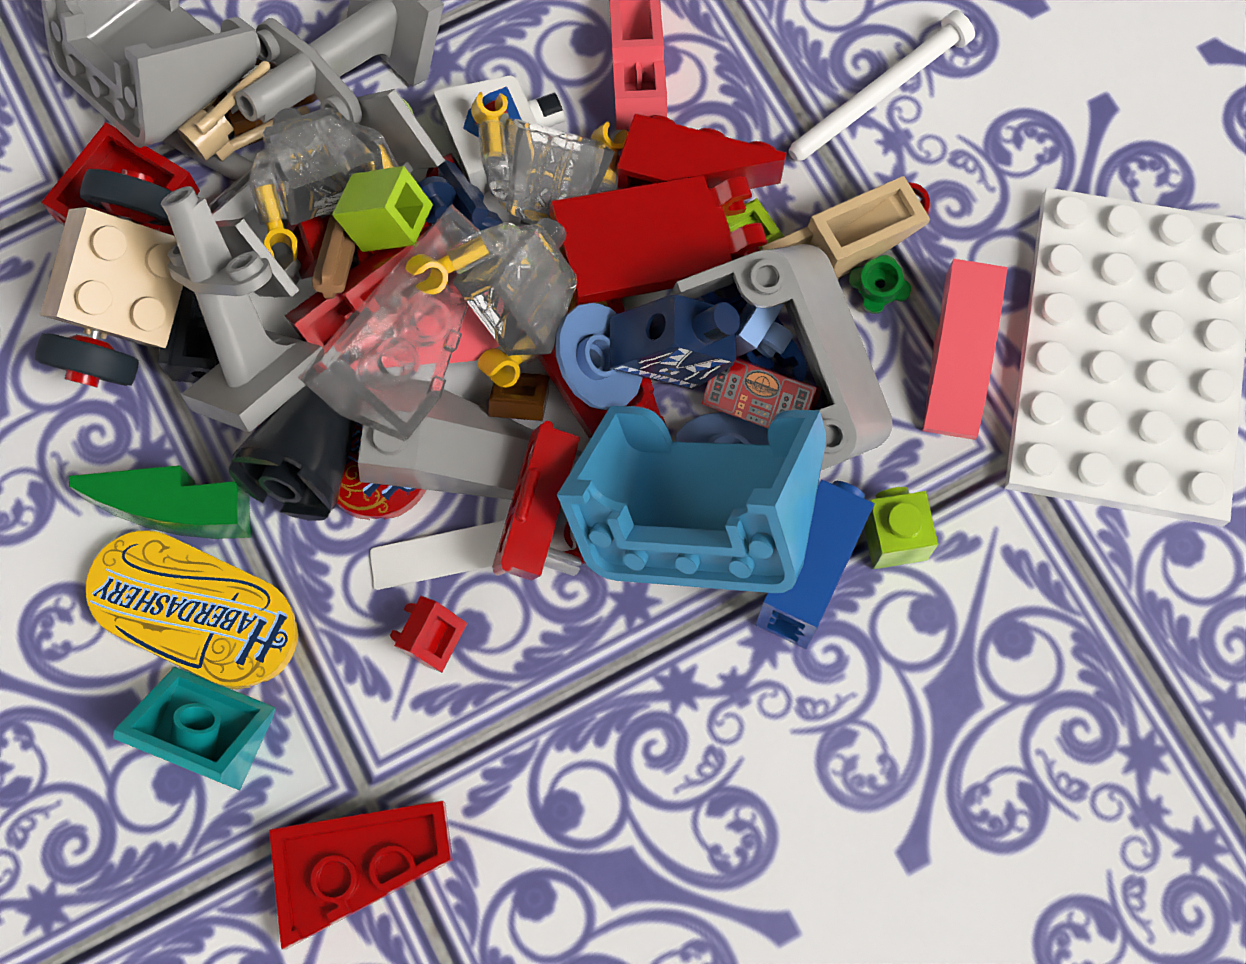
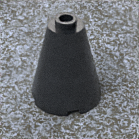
M331 363V365L265 419L233 454L232 462L228 469L230 476L236 484L261 503H264L268 495L284 503L280 512L290 517L308 521H321L328 518L330 512L337 504L362 397V388L357 382L356 375L343 365Z

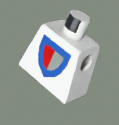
M511 75L445 88L434 92L441 122L461 170L471 185L477 186L483 194L496 188L500 183L504 130L507 117L545 127H552L565 122L564 112L555 92L527 101L518 78ZM479 92H482V103L489 111H496L495 100L499 93L505 95L508 100L507 109L499 120L501 158L495 161L489 160L487 156L484 126L477 123L471 113L472 104ZM533 142L536 165L544 159V146L541 143Z

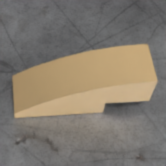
M902 176L811 216L807 227L761 247V250L801 244L816 246L828 256L838 280L849 274L854 268L865 265L870 260L880 256L929 223L930 218L905 176Z

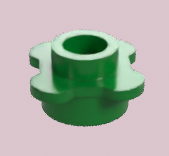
M881 255L878 258H874L867 262L863 268H854L849 275L850 286L858 289L864 299L863 308L871 314L881 313L885 305L895 300L900 302L907 300L911 293V285L908 281L904 280L901 267L889 255ZM880 280L884 282L885 286L878 288L875 282Z

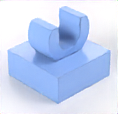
M747 302L739 314L740 326L736 332V357L754 349L768 358H772L776 351L780 354L784 352L794 335L786 327L774 322L785 304L782 303L771 308H759Z

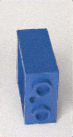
M821 479L817 489L804 565L793 588L784 593H767L756 626L807 649L875 504L864 499L865 494L859 488L843 481H834L831 484Z

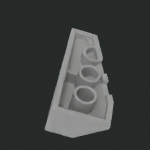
M374 376L365 409L358 458L360 482L512 500L533 429L508 418L489 417V409L429 382ZM577 450L576 455L581 456L582 452Z

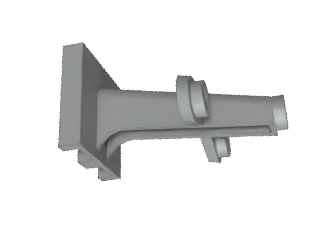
M349 0L347 18L310 44H307L277 20L268 18L256 28L261 48L258 57L262 61H273L278 66L236 93V102L239 110L248 120L255 121L260 119L265 123L314 93L321 102V112L324 119L332 128L351 129L361 121L362 111L358 99L342 81L340 76L371 57L379 55L412 87L427 80L444 3L440 0Z
M182 187L168 194L161 202V206L168 216L177 244L168 251L167 255L170 259L168 268L173 280L195 292L220 363L181 395L191 411L250 433L331 365V362L322 346L264 329L249 294L264 286L272 277V270L268 259L260 258L255 251L243 253L232 259L206 199L198 197L192 187Z

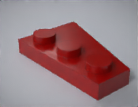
M437 801L269 829L281 950H287L452 862L453 856L446 803L444 801Z

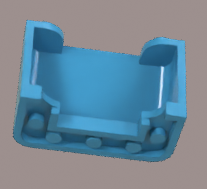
M610 406L557 494L587 566L596 574L615 581L765 593H784L792 589L804 565L826 446V431L820 410H788L780 412L774 417L767 431L769 445L672 442L667 426L655 412L635 406Z

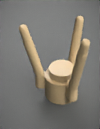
M263 61L215 107L211 105L216 99L181 125L177 132L189 148L203 161H207L215 155L223 162L234 151L307 116L310 110L307 106H301L229 140L228 135L234 129L224 115L237 103L236 93L246 88L269 71V62Z

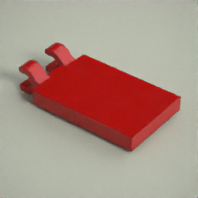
M705 175L551 201L549 213L576 306L673 289L677 281L760 251L759 246L767 244L761 223L747 224L731 232L726 216H734L746 211L744 200L752 197L747 178L744 176L733 177L709 189Z

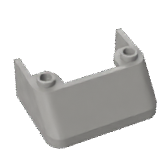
M395 89L356 97L361 107L362 118L358 124L349 130L332 128L324 119L322 112L319 111L300 127L308 138L304 143L292 147L287 146L283 141L208 204L232 259L250 251L257 252L260 258L268 259L272 270V277L264 286L254 291L258 296L274 298L293 297L299 291L296 286L299 277L296 273L302 264L297 258L293 261L290 247L285 243L274 244L271 247L274 254L273 257L264 246L268 230L258 187L271 185L280 220L282 219L285 229L289 223L271 177L274 170L284 167L304 179L306 170L286 168L285 166L331 150H338L347 155L348 149L356 147L358 141L367 142L368 148L371 149L381 145L391 166H405L409 173L415 169L438 167L445 161ZM322 154L314 168L325 172L321 174L312 172V177L304 179L309 184L328 178L324 155ZM329 182L322 186L314 187V190L318 193L325 188L336 195L338 187ZM317 194L316 203L329 200V198ZM331 212L320 215L321 219L330 215Z
M809 244L761 250L676 282L669 295H682L694 299L736 283L739 293L744 300L755 307L771 308L782 303L785 304L816 385L822 387L820 395L825 408L820 409L826 431V446L821 470L881 446L888 439L892 431L890 410L828 256L820 248Z

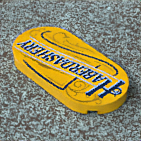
M135 531L122 535L107 544L100 551L89 569L86 580L87 604L93 617L104 629L212 683L236 690L251 688L250 686L258 685L263 681L267 682L279 675L288 665L295 652L298 641L295 614L287 598L276 587L169 535L156 531Z

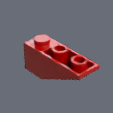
M635 113L617 166V188L619 190L705 175L709 189L727 179L739 176L747 178L750 189L780 184L787 153L778 151L772 145L765 142L752 141L748 143L728 138L715 129L701 128L698 130L678 125L665 116L651 115L648 117Z

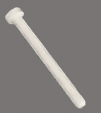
M953 10L941 20V30L794 141L789 148V154L795 161L805 160L953 45L959 48L966 46L975 38V31L969 19L958 10Z

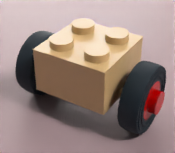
M102 169L87 170L81 185L80 198L91 205L106 210L109 214L88 207L69 209L40 316L84 328L83 334L88 335V337L78 334L64 337L42 333L35 351L36 361L66 370L65 380L97 388L99 380L132 386L137 374L139 360L131 355L115 351L110 343L101 341L99 338L106 339L107 335L144 346L166 348L183 287L182 284L172 279L168 268L170 259L167 254L177 244V241L173 235L140 224L150 223L160 226H171L168 216L161 206V202L172 191L154 184L152 177L131 170L122 169L121 173Z

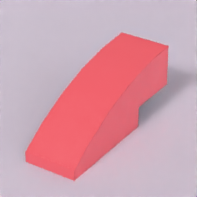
M609 0L616 130H629L635 113L648 117L651 115L667 117V88L660 0Z
M953 258L945 277L940 322L935 332L922 431L972 440L977 439L994 359L1008 267Z

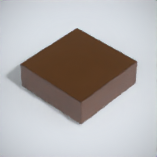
M520 373L516 384L511 387H499L493 383L489 397V417L543 421L549 395L550 376Z

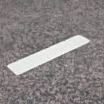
M560 508L550 543V548L562 552L573 550L577 546L571 528L570 536L573 541V547L570 548L564 539L563 532L567 518L563 508ZM506 520L372 548L370 556L374 588L380 590L491 567Z

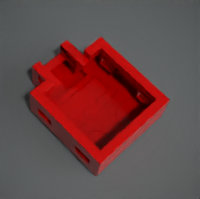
M105 122L41 203L52 217L64 226L69 209L88 207L109 214L106 210L91 205L80 198L81 185L88 169H102L121 173L122 169L139 172L152 177L154 184L172 192L187 186L192 187L196 195H198L200 190L190 172L147 146L137 147L117 128ZM150 223L140 224L174 236L171 226H160Z

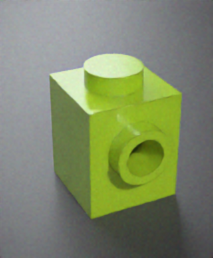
M405 166L352 174L332 215L360 250L367 252L414 246L433 204Z
M894 487L878 492L875 495L876 499L870 500V502L875 504L864 526L873 570L927 561L939 545L927 492L909 493L907 487Z

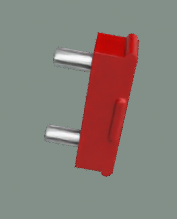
M551 421L543 422L531 433L492 565L493 573L497 576L509 573L532 581L541 576L543 567L572 576L577 575L580 570L579 567H576L581 565L580 557L550 548V543L561 508L557 494L580 457L576 455L581 437L553 428Z

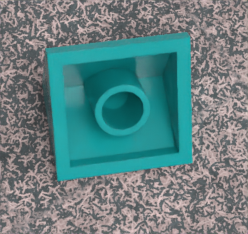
M173 667L114 730L113 739L240 791L271 724L276 707Z

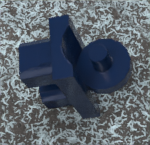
M445 160L438 166V177H427L417 183L433 204L425 222L432 223L450 252L455 253L480 239L485 243L494 231L500 232L503 228L504 222L499 215L488 210L483 203V193L477 186L471 185L455 163Z

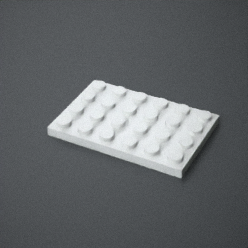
M1046 187L1041 198L1004 489L1220 527L1230 522L1246 348V220Z

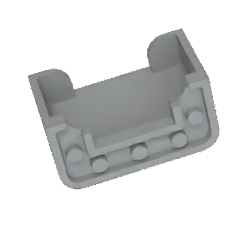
M41 0L49 54L57 72L139 148L166 139L187 120L252 70L256 64V57L260 54L261 48L255 29L243 19L233 17L224 20L221 25V32L214 34L180 7L179 0Z

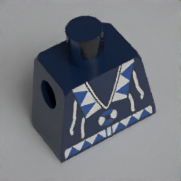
M668 295L610 317V369L693 390L734 365L736 360V332L740 326L739 315L736 309L729 303L721 302L717 305H712L682 295Z

